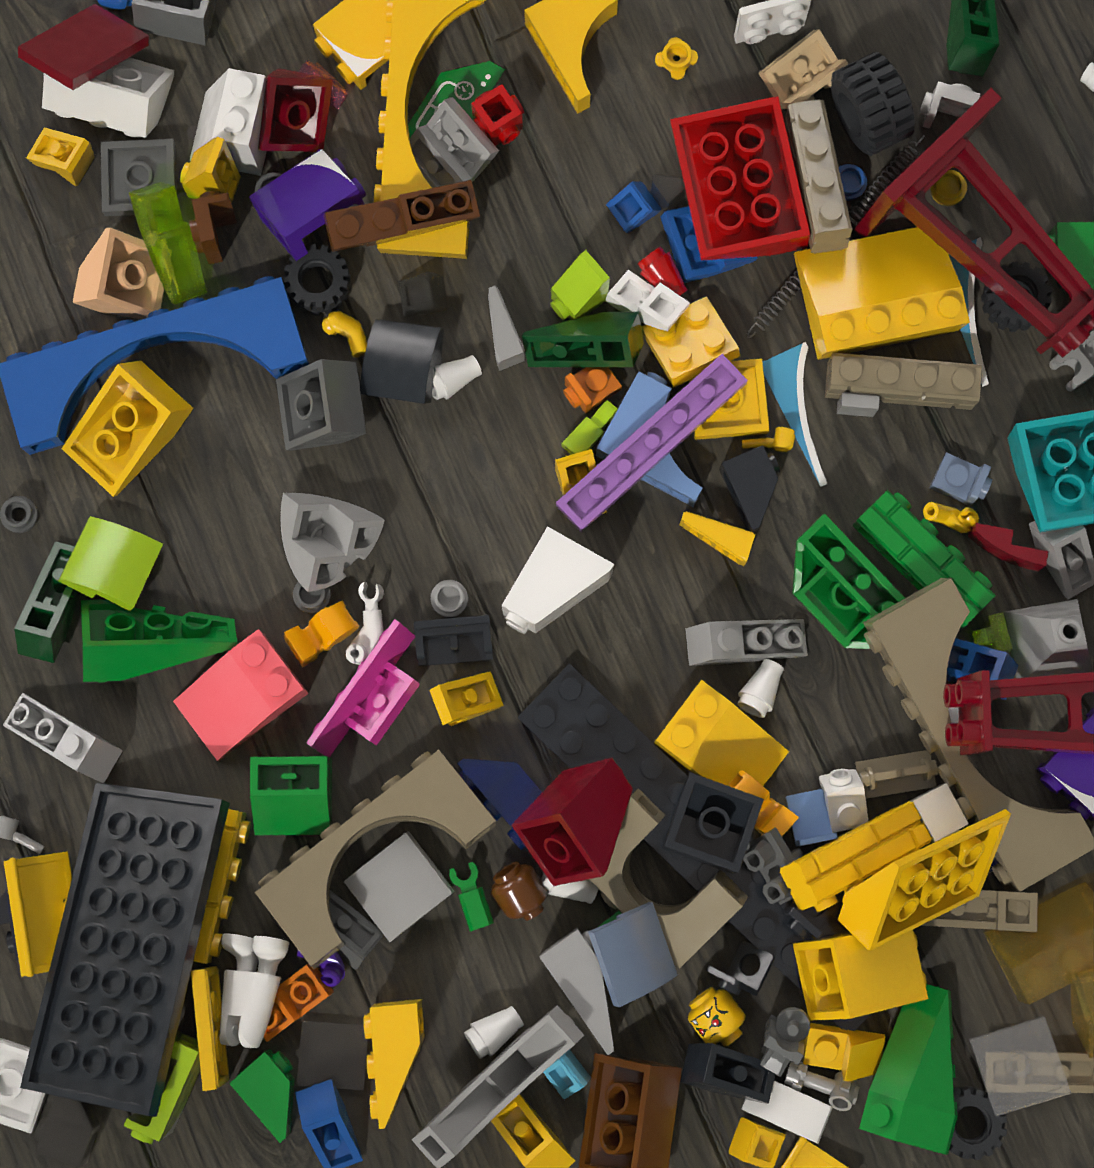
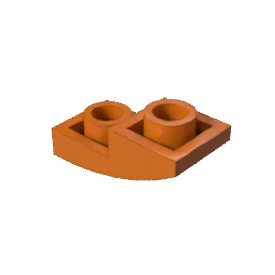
M308 963L279 985L264 1035L267 1042L334 993L331 987L322 983L321 977L323 975L318 968L313 969Z

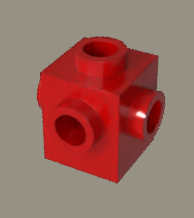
M502 84L493 90L482 93L471 103L473 121L495 146L500 143L503 145L508 144L519 136L520 130L523 129L522 115L525 112L515 95L510 96Z

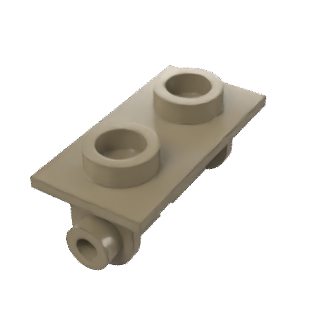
M927 750L855 762L856 771L864 785L866 799L937 787L935 775H938L937 764L935 760H931V755Z

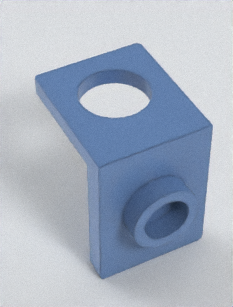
M823 789L785 797L787 808L799 817L792 825L796 847L838 838L837 833H832Z

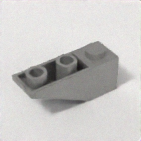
M804 619L716 621L685 628L689 666L763 661L764 659L774 660L808 656Z
M24 693L21 694L3 724L6 728L67 766L101 783L105 782L123 751Z

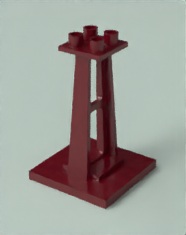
M990 88L881 193L853 232L860 239L868 237L897 209L1047 337L1036 348L1040 354L1052 347L1063 358L1072 349L1075 350L1091 335L1089 332L1094 328V290L968 140L1002 99ZM951 168H957L1011 230L1009 237L992 253L983 252L925 199V193ZM1017 244L1026 245L1069 294L1070 302L1060 313L1053 314L1049 312L1001 268L1000 261Z
M979 671L957 678L956 684H946L943 691L945 707L958 708L959 715L958 723L946 724L947 746H960V755L992 751L993 747L1094 754V734L1087 733L1083 729L1081 705L1083 694L1094 692V672L990 680L989 671ZM1061 694L1067 699L1068 729L1065 732L999 729L992 724L991 703L996 698Z

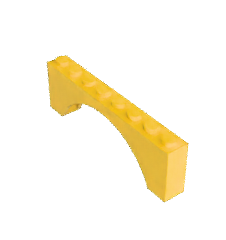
M387 0L386 23H392L391 37H385L383 55L385 60H389V73L382 74L381 96L387 97L386 111H380L379 133H385L384 148H377L376 168L377 170H382L381 184H375L374 202L397 198L400 194L432 188L417 165L410 143L408 104L413 79L423 56L435 38L456 18L484 4V0ZM467 221L428 233L378 244L377 249L380 253L467 259L470 222Z

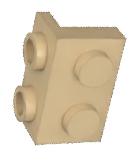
M817 29L806 35L758 74L772 96H778L781 109H787V106L792 103L812 101L815 99L813 94L819 89L831 87L832 73L848 65L846 59H837L823 34Z

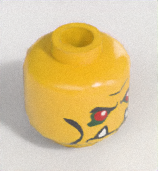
M710 987L689 1003L691 1010L688 1014V1021L705 1043L717 1044L721 1042L726 1047L742 1035L739 1027L745 1020V1014L727 990H715L713 987Z

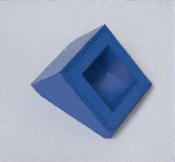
M632 181L606 204L626 233L633 231L662 210L642 182Z

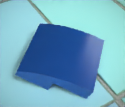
M689 206L665 211L660 216L677 268L684 283L733 270L758 259L757 257L701 261Z

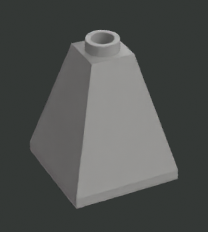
M1077 599L1003 612L1011 655L1019 665L1016 678L1093 672Z

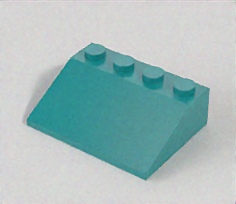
M1094 410L1016 423L1007 439L1016 475L1039 532L1093 524Z

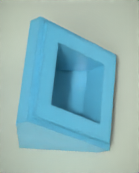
M570 1049L543 1072L564 1099L585 1087L591 1079V1076Z

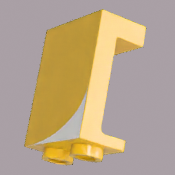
M343 0L313 24L317 37L314 39V43L319 51L326 58L331 55L339 64L336 68L341 77L348 84L354 82L360 90L367 86L366 78L388 61L384 59L383 55L385 37H391L392 23H386L387 0Z

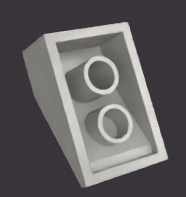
M575 928L543 951L539 957L606 1054L609 1055L614 1051L603 974L588 930L581 934L578 928Z

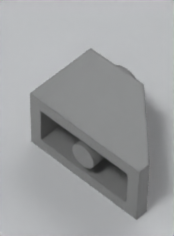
M1035 521L1029 524L1035 548L1048 551L1046 567L1067 599L1094 585V559L1087 532L1083 525L1040 533Z

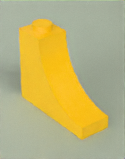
M542 0L525 9V26L577 114L590 107L591 94L586 86L581 64L585 49L601 25L617 15L618 0Z

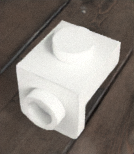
M938 81L933 93L926 92L920 113L926 116L922 127L930 128L937 111L961 117L979 99L980 93L973 92L970 87L963 84L950 85Z
M836 769L829 774L819 776L832 833L854 829L868 822L864 785L855 769Z

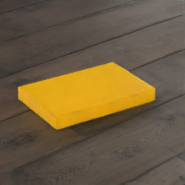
M217 966L191 971L203 1091L218 1089L230 1080L226 1045H222L219 1040L222 1000Z

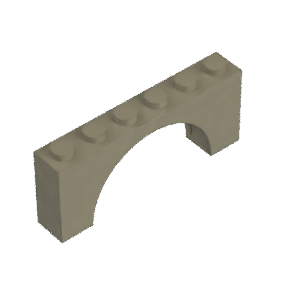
M437 750L432 755L427 751L419 756L411 764L413 770L403 778L396 775L388 780L381 787L383 793L371 802L367 798L351 810L350 813L353 816L342 825L339 822H335L320 834L323 840L311 849L308 845L304 846L290 857L291 865L280 873L275 869L259 881L258 884L261 888L255 894L313 969H316L345 946L332 921L329 903L330 886L340 859L358 838L385 824L410 821L437 827L451 835L467 849L496 826V820L440 750Z

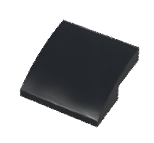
M375 319L364 356L360 393L422 404L431 403L434 366L441 365L444 328Z

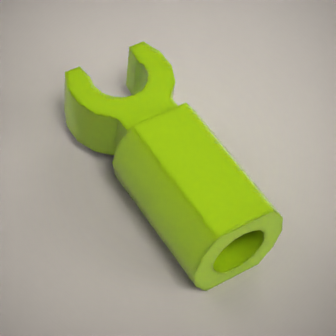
M608 400L604 402L591 419L586 417L562 442V447L570 455L591 449L604 435L603 429L611 423L618 409Z

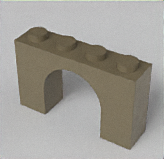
M639 788L630 796L607 872L603 877L588 879L601 891L603 900L610 907L618 908L622 913L648 902H653L646 898L633 882L630 861L635 847L665 817V814ZM722 870L698 893L684 903L662 905L653 902L673 963L679 969L743 907L748 898Z

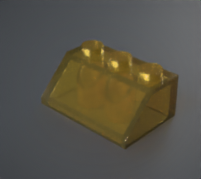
M1082 882L1038 905L1037 932L992 929L984 932L1019 1002L1030 1005L1094 972V892L1086 882Z

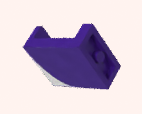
M320 149L250 195L249 198L260 220L294 260L297 261L308 254L302 238L325 224L323 216L325 212L364 205L363 198L367 195L355 177L351 180L347 177L348 173L338 158L331 160Z
M1093 707L1086 714L1088 718L1082 723L1083 729L1090 734H1094ZM1055 752L1046 762L1041 763L1036 768L1042 775L1040 781L1052 793L1057 795L1060 792L1070 801L1068 808L1081 813L1084 821L1087 819L1094 821V754Z

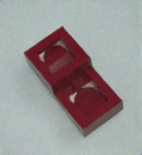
M976 523L971 527V531L968 532V537L978 546L1010 564L1034 571H1039L1047 564L1048 551L1012 545V529Z

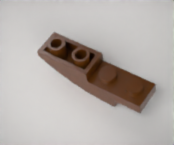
M468 180L400 194L397 198L325 212L323 216L331 249L334 252L363 245L369 247L428 233L479 218L480 214L472 181Z

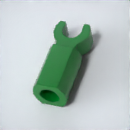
M474 862L468 863L471 876L467 880L459 879L455 868L450 869L449 873L451 881L461 889L462 894L458 895L470 932L494 924L483 887L477 888L476 885L479 871Z

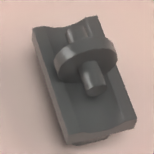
M775 827L749 841L743 860L749 870L754 872L760 871L767 883L763 886V893L770 904L779 902L781 905L793 899L790 893L791 889L787 888L780 874V868L803 856V852L800 848L790 851Z
M788 1007L782 1010L778 1017L771 1014L766 1022L764 1045L761 1051L764 1055L760 1065L778 1076L782 1075L790 1061L799 1065L804 1056V1042L810 1030V1019L802 1009Z

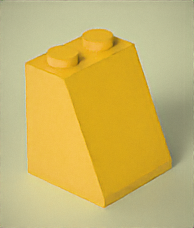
M911 930L871 951L850 932L794 943L793 948L809 1019H851L928 999L926 976L921 968L917 950L918 940L914 931Z

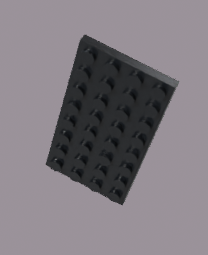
M103 783L95 784L20 1088L157 1117L230 802L216 798Z

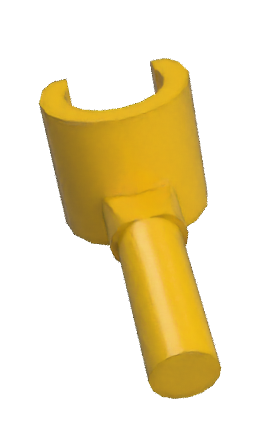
M777 427L774 438L743 439L742 447L743 449L757 448L763 445L776 451L788 452L793 447L795 432L790 428Z

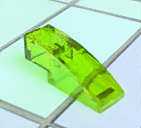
M158 182L129 192L144 243L171 303L178 304L207 293L196 245L193 242L189 223L183 221L175 185Z

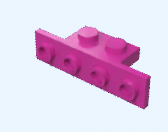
M394 619L389 628L381 634L377 645L369 656L358 666L357 672L349 684L338 694L334 705L324 719L315 726L311 737L306 742L308 745L324 756L330 757L349 729L352 728L377 746L420 685L415 679L395 667L398 660L415 638L413 633Z

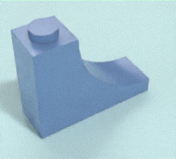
M641 372L637 373L597 446V457L604 460L667 403L672 388L666 386L667 381L652 372H648L647 375ZM670 453L641 478L644 482L694 507L703 488L694 483L679 469Z

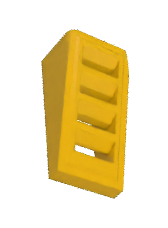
M683 512L680 526L742 566L746 564L755 538L753 532L694 513Z

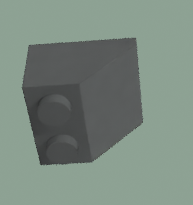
M132 0L134 26L146 33L206 46L215 15L217 0Z
M320 359L276 379L285 449L287 451L340 444L366 434L356 362Z

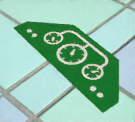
M491 61L441 72L408 124L409 137L411 138L418 127L426 125L441 103L451 97L458 102L473 120L471 103L482 93L493 90L505 69Z

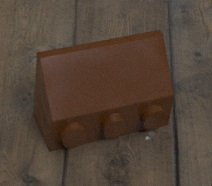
M595 1053L578 1168H668L682 1068L654 1061Z

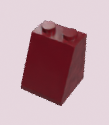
M613 758L566 769L558 775L511 826L553 886L603 877L608 870L633 788Z

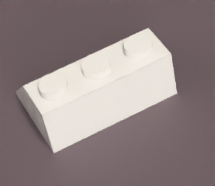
M127 58L75 90H71L44 73L42 108L54 111L61 117H75L88 121L95 127H109L123 131L124 134L130 137L146 138L159 122L174 78V70Z

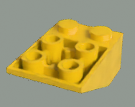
M422 999L376 1003L370 1007V1013L364 1015L365 1039H372L373 1052L367 1055L368 1079H375L376 1091H373V1095H370L371 1119H378L379 1129L386 1128L390 1122L425 1038Z

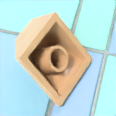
M111 227L106 228L79 267L73 303L104 314L136 319L148 318L149 313L161 309L171 251Z

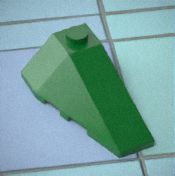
M81 600L83 682L123 681L228 651L237 645L235 620L231 618L196 612H188L184 616L167 614L166 607L153 605L151 611L133 608L129 611L109 600Z
M926 984L928 999L902 1006L869 1089L859 1129L897 1142L948 1155L958 1117L957 1102H954L953 1078L956 1077L955 1065L952 1064L951 1040L953 1039L951 991Z

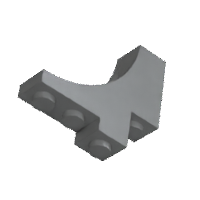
M557 1005L531 1028L529 1027L513 1040L412 1141L436 1168H441L454 1158L530 1083L572 1048L584 1034L578 1029L574 1021Z

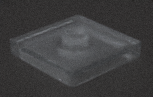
M1044 1016L969 1039L995 1116L1071 1094Z

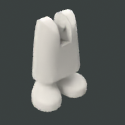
M224 933L221 940L222 947L236 957L237 971L225 970L219 1040L222 1045L237 1046L241 1043L245 1048H258L264 1038L281 977L275 976L277 967L288 952L289 942L267 936H254V938Z

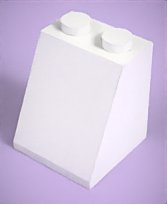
M228 68L206 91L190 161L194 151L214 138L220 137L225 139L239 172L261 176L267 152L258 149L267 80L265 75Z
M547 526L502 604L503 615L506 616L505 619L507 620L506 624L520 633L525 634L527 630H530L536 634L607 583L612 576L614 564Z

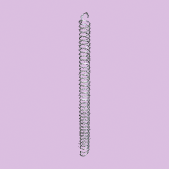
M925 135L917 143L909 141L908 146L903 147V151L899 152V156H895V161L890 162V166L886 167V171H882V176L877 177V181L873 182V186H869V191H865L864 196H860V201L855 202L856 206H852L851 211L848 212L853 213L857 219L862 220L860 215L855 213L852 208L856 207L859 212L865 215L866 212L858 207L857 203L860 202L869 210L870 207L862 202L861 198L865 197L873 205L874 201L866 196V192H869L877 200L878 196L871 192L870 188L873 187L881 195L882 191L875 187L874 183L878 182L883 189H886L887 186L879 181V177H882L890 185L892 182L884 177L883 173L886 172L895 180L896 177L888 172L887 168L891 167L896 174L900 175V171L893 167L892 163L895 162L900 169L905 170V167L897 162L896 158L899 157L906 165H910L908 160L901 157L900 153L903 152L910 160H914L913 156L905 151V148H909L913 154L918 155V152L910 147L909 143H915V146H917L924 139ZM850 217V221L857 225V222ZM798 271L794 272V276H790V281L785 282V286L781 287V291L776 292L777 297H772L773 302H768V307H763L764 312H759V317H754L755 324L748 331V338H751L755 335L756 332L749 336L750 331L755 325H757L761 330L765 331V329L757 323L756 318L762 320L763 323L769 326V323L762 319L760 313L765 314L770 320L773 321V318L765 312V308L770 309L773 314L778 316V313L769 306V303L774 304L779 310H782V308L774 302V298L779 299L782 304L787 305V303L784 300L779 298L778 293L783 294L788 300H791V298L783 292L782 288H786L791 294L796 295L793 290L788 288L787 283H791L797 290H800V288L791 280V278H795L800 283L799 278H797L795 274L798 273Z

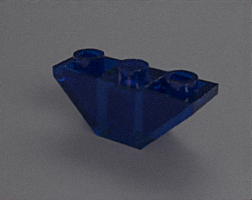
M462 759L457 763L463 770L459 775L472 792L478 788L487 798L483 805L496 821L503 817L510 826L542 793L516 762ZM512 827L507 834L522 850L526 846Z

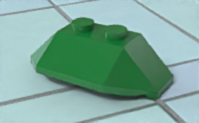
M826 514L820 516L796 540L792 594L844 648L871 649L864 637V633L868 631L863 622L902 601L905 597Z

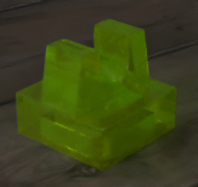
M1003 612L988 616L990 627L972 631L975 644L981 646L994 644L996 650L1006 653L1011 652L1013 649Z

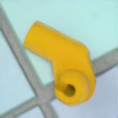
M341 311L330 312L322 321V328L328 335H336L338 333L346 337L353 357L364 356L367 340L361 323Z
M929 502L923 509V515L926 520L940 523L960 533L970 532L971 527L979 522L978 514L969 507L960 511L953 507Z

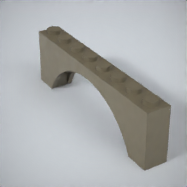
M940 578L863 622L868 631L864 633V637L871 650L875 654L878 652L881 654L886 663L882 670L887 680L893 687L898 685L904 696V699L901 700L904 711L911 720L916 719L923 731L919 734L920 740L930 754L935 752L941 763L937 770L948 787L953 785L959 796V799L956 801L966 820L971 819L975 824L1004 809L1011 813L995 854L994 861L996 864L992 866V870L1003 886L1008 885L1014 890L1021 892L1093 850L1094 837L1081 813L1068 808L1047 809L1021 804L992 786L978 772L966 755H960V746H947L945 727L947 723H952L949 710L945 707L943 700L947 667L954 640L970 611L952 578Z

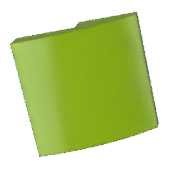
M90 516L58 581L91 598L97 594L131 611L140 596L163 543L127 527Z

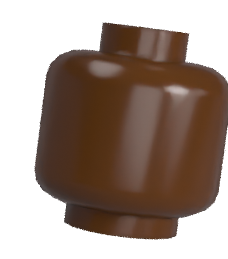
M513 862L495 874L493 877L495 883L492 886L491 893L508 918L519 919L523 917L525 921H529L544 910L542 904L547 898L548 890L543 886L542 879L531 865H520L519 862Z

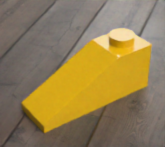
M220 137L214 138L194 151L191 162L184 164L180 182L183 183L182 186L189 198L197 199L205 192L220 191L221 193H229L232 203L241 176L225 139Z

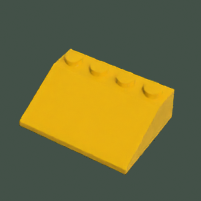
M918 227L851 240L848 243V247L843 250L815 254L811 253L810 249L794 252L818 360L829 358L832 353L848 354L955 332L970 323L962 286L948 253Z
M1004 809L894 861L861 884L853 886L843 896V905L838 921L871 951L979 897L1011 813Z

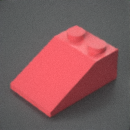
M258 629L228 651L173 702L215 759L219 761L297 703L308 692L265 634Z

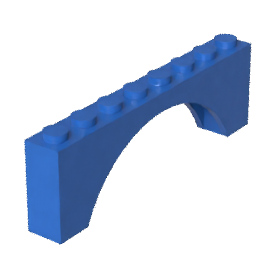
M263 277L256 280L253 286L239 289L238 287L227 288L220 291L217 297L208 300L203 298L191 299L186 301L182 308L169 311V309L155 310L149 313L146 319L136 322L134 320L119 321L110 330L100 333L96 330L87 331L79 334L77 340L71 342H51L42 346V350L35 353L20 352L8 356L5 362L0 363V378L20 448L29 455L64 445L69 425L80 401L98 378L121 360L153 346L181 341L217 344L238 351L253 359L275 379L309 365L282 278Z

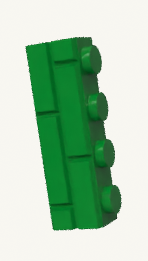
M887 490L852 526L918 591L940 578H952L970 611L960 627L962 629L996 596L990 590L993 587L992 583L979 571L973 574L963 564L966 561L964 555L952 545L946 547L936 537L939 532L928 520L923 518L919 521L909 511L912 506L903 495L898 492L893 495Z

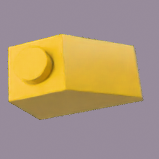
M520 1094L491 1120L525 1168H569L576 1161L556 1134Z

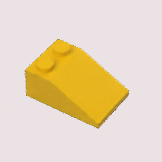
M142 361L117 364L61 449L114 497L175 436L193 410V407Z
M703 680L699 682L654 742L655 745L692 773L727 786L740 770H743L764 786L789 753L785 747L737 706Z

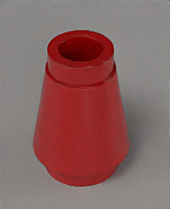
M661 246L638 263L642 270L640 274L654 287L662 283L679 296L688 291L670 252L665 253Z

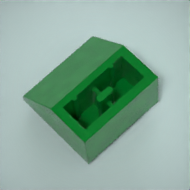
M328 756L250 757V800L255 835H320L331 826L332 759Z

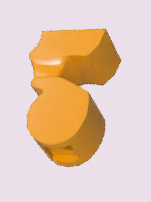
M340 601L319 611L304 629L296 626L284 632V640L303 668L316 660L319 653L324 650L329 651L334 645L349 637L359 628V625L346 609L345 603Z
M740 770L728 785L764 799L754 827L762 835L776 827L780 835L783 836L799 818L784 805L771 799L770 792L743 770Z

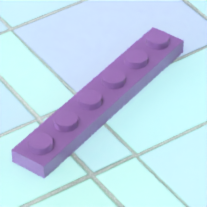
M721 354L556 502V506L580 532L584 531L742 389L748 380Z

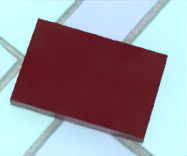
M93 4L18 46V58L71 90H75L148 47L149 35L97 4Z

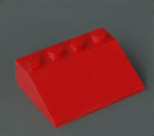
M778 96L670 119L701 261L772 256L808 247L810 231Z

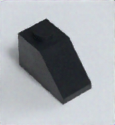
M763 445L722 462L719 469L745 529L756 534L761 525L778 481L776 474L780 473L773 453L767 454Z
M698 1043L688 1045L680 1082L713 1093L769 1104L775 1073L762 1067L760 1059L713 1043Z

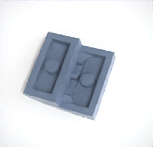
M648 902L617 915L616 920L588 931L613 1006L621 1007L661 987L678 975L653 902Z

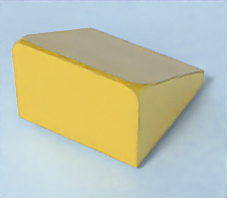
M742 1117L732 1139L729 1154L743 1162L761 1168H774L786 1134Z

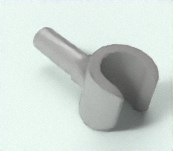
M0 816V838L15 841L37 854H41L45 846L24 834L16 832L19 820Z

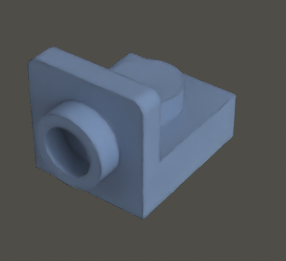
M946 452L929 488L971 506L978 498H985L992 483V479L987 477L991 466L983 464L981 467H978Z

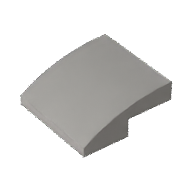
M453 97L445 99L429 122L424 126L418 127L410 138L417 165L432 188L468 180L473 182L499 152L496 146Z
M409 831L344 881L389 942L397 938L455 892Z

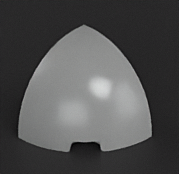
M283 493L280 520L285 554L294 576L307 592L321 590L343 580L346 577L344 573L346 568L357 558L364 560L370 554L380 536L385 520L364 508L338 499L304 493Z

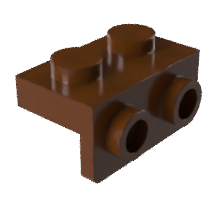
M209 191L201 194L200 198L192 199L195 219L189 220V225L198 254L205 253L208 264L223 262L216 228L235 224L237 221L229 193Z

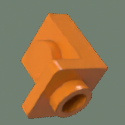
M585 367L575 375L570 373L565 376V386L567 388L563 392L574 408L580 406L586 414L619 392L622 386L609 367Z

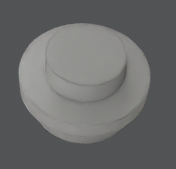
M455 580L439 582L431 593L433 609L444 617H455L461 614L468 603L466 589Z

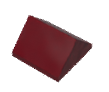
M281 68L267 75L258 149L261 151L304 152L323 150L333 80Z

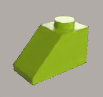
M587 250L578 256L551 288V299L553 301L550 305L562 320L586 317L606 301L610 277Z

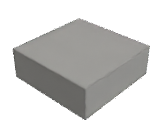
M844 392L837 401V414L873 417L879 409L880 396Z

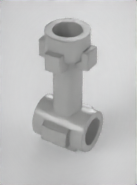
M792 1061L790 1062L784 1084L791 1086L792 1089L799 1092L805 1086L830 1095V1106L839 1111H848L851 1109L852 1104L855 1105L860 1088L857 1086V1079L849 1082L844 1081L841 1071L835 1074L833 1080L807 1071L808 1065L803 1064V1062H800L799 1065Z

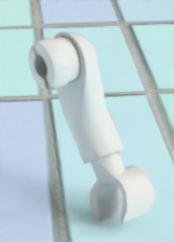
M363 582L359 587V595L365 602V611H363L364 626L346 650V658L350 663L360 665L372 652L381 634L384 632L381 610H378V602L383 598L384 590L379 584H376V595L372 599L368 598L366 594L367 582Z

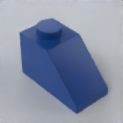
M330 1079L295 1092L302 1129L323 1168H345L363 1161L344 1102L333 1080Z

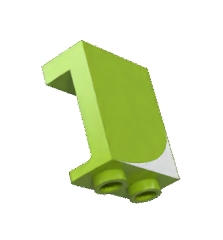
M179 1031L176 1033L171 1058L178 1061L163 1092L157 1117L134 1113L127 1117L124 1123L125 1127L132 1130L130 1134L132 1137L145 1143L152 1144L154 1140L159 1142L174 1132L201 1070L198 1040Z

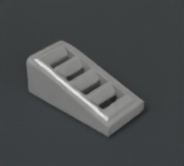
M493 286L488 288V300L496 363L499 371L525 361V350L498 287Z

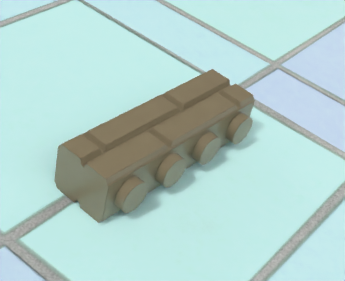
M824 100L792 103L787 106V117H785L784 123L810 231L809 246L811 253L843 250L848 247L852 226Z
M832 353L827 362L825 398L839 399L842 393L851 392L875 394L880 396L879 399L883 403L942 408L955 406L956 409L972 410L980 400L982 367L977 364Z

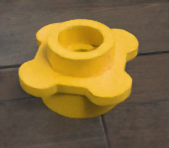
M677 37L671 38L664 47L663 52H659L655 56L656 65L667 69L675 80L684 78L687 68L698 61L697 52L691 50L686 42ZM679 56L680 60L674 61L673 57Z

